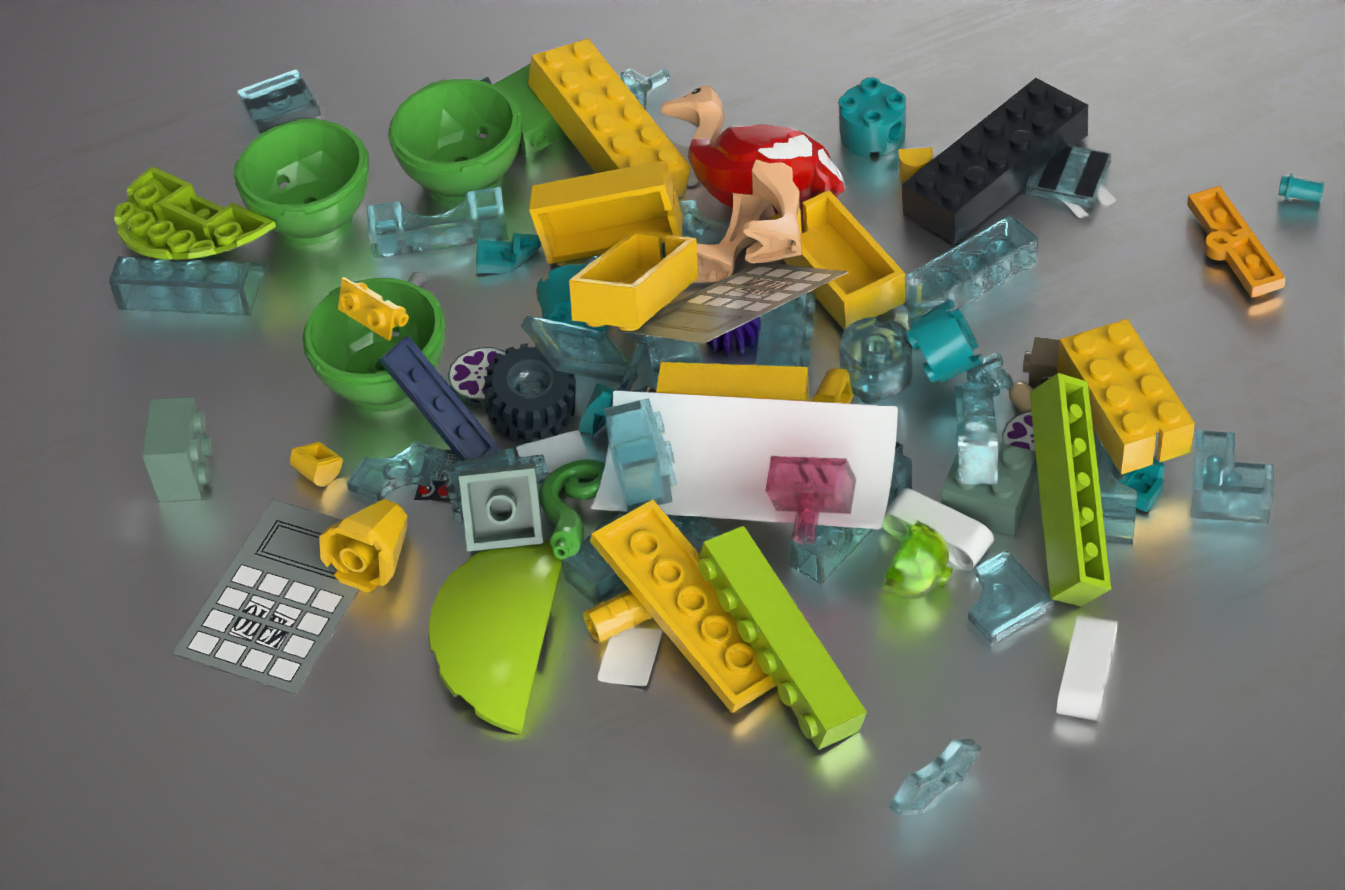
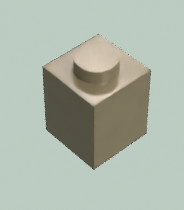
M1035 337L1032 351H1025L1023 372L1029 373L1028 385L1031 388L1035 389L1038 387L1042 378L1053 377L1059 373L1057 370L1059 340Z

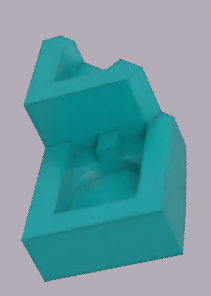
M513 233L512 242L478 239L476 273L506 274L513 272L541 247L539 236Z
M601 384L595 386L580 421V432L592 435L600 415L610 416L613 408V392L618 390Z
M1154 456L1152 465L1125 473L1114 487L1112 499L1148 512L1164 487V463H1159Z

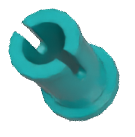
M1290 173L1289 176L1282 175L1278 195L1284 196V200H1288L1290 197L1320 204L1324 182L1293 177V173Z

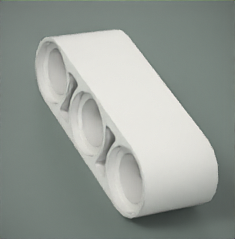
M909 488L900 490L886 507L882 523L883 529L893 537L963 571L972 570L994 541L993 534L984 524Z
M1077 615L1059 690L1056 713L1094 721L1098 720L1115 645L1117 621Z

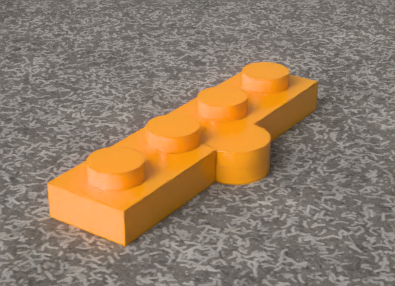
M1221 186L1188 195V207L1208 234L1205 243V253L1209 258L1218 261L1226 260L1251 298L1284 288L1285 276Z

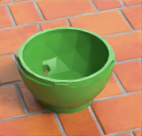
M445 79L428 84V86L410 95L399 105L390 122L388 137L394 156L410 178L423 188L429 190L438 199L451 203H468L482 199L492 193L499 186L502 177L508 172L518 153L522 135V118L516 100H513L500 88L484 81L472 79ZM480 134L487 135L486 139L478 136Z
M317 118L297 119L296 121L275 126L255 138L243 151L239 160L235 162L233 175L237 190L247 209L273 220L276 227L272 230L279 233L284 239L296 244L313 245L339 236L351 223L353 215L365 198L370 177L369 157L363 142L349 129L337 123ZM284 182L289 183L283 189L279 187Z
M370 278L355 281L356 283H365L370 290L382 296L383 301L388 300L406 309V313L409 316L407 323L402 327H394L392 332H399V336H391V340L388 341L338 310L341 287L339 286L330 291L329 295L314 308L305 324L302 338L303 348L311 368L322 383L333 393L363 409L389 411L407 405L411 400L378 359L398 341L408 335L434 368L437 369L442 359L446 338L444 314L439 301L429 290L425 291L423 288L405 280Z

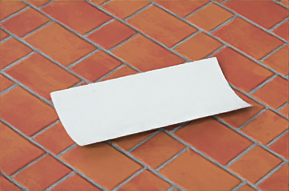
M614 391L608 452L601 483L591 509L631 512L653 499L666 515L881 529L887 507L894 465L898 407Z

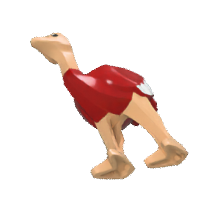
M709 85L698 87L678 99L665 101L661 106V112L664 115L682 119L698 127L688 151V159L697 179L713 197L733 209L730 226L719 244L706 245L697 243L698 278L693 283H714L733 275L736 257L742 249L756 240L758 241L746 249L745 260L750 263H764L801 255V233L797 217L799 208L801 214H803V202L828 190L837 198L845 190L843 176L833 164L824 146L800 130L767 124L731 125L721 133L725 121L724 107L717 92ZM779 213V219L770 220V217Z

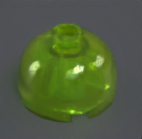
M916 520L909 529L912 531L909 540H903L885 575L887 580L881 586L889 592L907 599H920L928 596L936 586L943 589L953 568L947 566L950 551L946 540L935 529Z

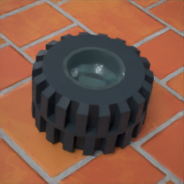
M528 343L520 344L519 349H515L513 346L507 348L506 355L499 353L494 357V364H489L487 376H485L486 413H488V420L492 425L497 424V431L504 435L508 432L510 433V439L517 441L520 437L525 438V443L533 442V438L539 437L540 440L548 438L549 433L557 436L561 433V425L567 428L571 422V416H574L576 379L572 366H568L569 360L564 355L558 357L557 350L553 348L545 350L542 344L528 347Z

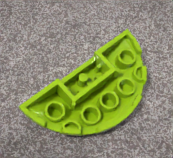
M154 166L142 173L127 188L128 199L122 204H117L114 215L115 222L118 225L117 233L128 248L144 256L165 260L193 259L220 254L243 246L276 227L273 220L233 202L224 208L196 195L191 183Z
M543 539V544L488 549L470 557L456 571H453L441 586L434 600L429 619L428 639L430 652L435 654L440 667L439 676L454 697L460 695L475 708L476 716L494 726L520 735L564 560L554 555L550 540Z

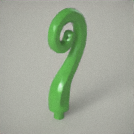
M590 459L570 462L550 473L540 486V505L556 525L550 539V544L554 555L559 559H565L578 553L584 539V525L579 514L558 497L559 493L565 486V493L572 499L589 500L595 498L605 467L603 462ZM594 478L595 480L589 483H579L578 479Z

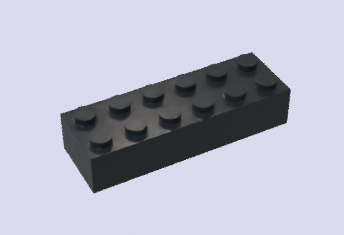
M1038 78L1033 79L902 184L903 215L956 244L1043 173L1050 159L1066 146L1074 147L1088 136V104Z

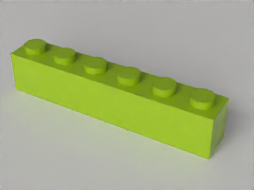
M1057 373L1029 392L1050 599L1083 606L1111 590L1088 382Z
M745 526L704 541L698 560V569L704 580L710 581L716 590L721 607L724 611L730 612L737 623L741 638L752 646L757 654L758 663L765 674H770L778 687V693L782 702L786 706H790L797 716L799 727L804 736L808 739L811 738L817 749L820 750L858 733L867 711Z

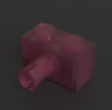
M771 456L765 492L776 511L796 512L791 539L796 543L805 544V537H807V543L811 545L816 542L819 513L851 514L856 477L846 458Z

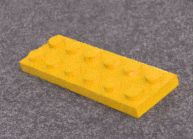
M653 499L591 534L590 543L731 713L777 686L770 674H765L758 663L757 654L750 643L744 642L741 638L737 623L730 612L724 611L721 607L717 592L710 581L704 580L698 569L700 554Z

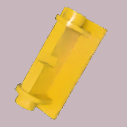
M345 277L342 278L338 310L388 341L391 340L393 328L404 326L409 319L404 307L397 306L388 300L383 301V297L370 290L365 283H353Z

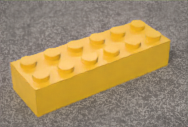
M589 38L531 56L528 86L553 115L555 121L595 173L666 160L674 185L673 191H676L677 198L685 195L691 166Z

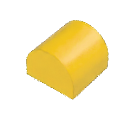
M932 147L898 149V170L901 185L933 160Z
M840 368L828 370L812 402L850 404L854 397V392L848 370Z
M319 441L293 448L290 456V465L319 487L330 484L337 477L343 462L339 455Z

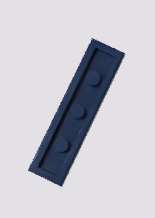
M408 335L403 337L378 359L468 470L480 468L500 449Z

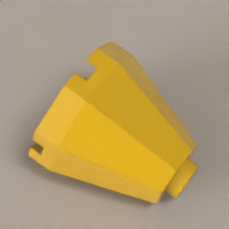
M382 499L327 527L319 536L320 560L326 567L331 563L337 569L334 576L340 583L357 588L363 592L369 593L378 585L380 587L386 585L394 576L408 527L407 514L399 504Z

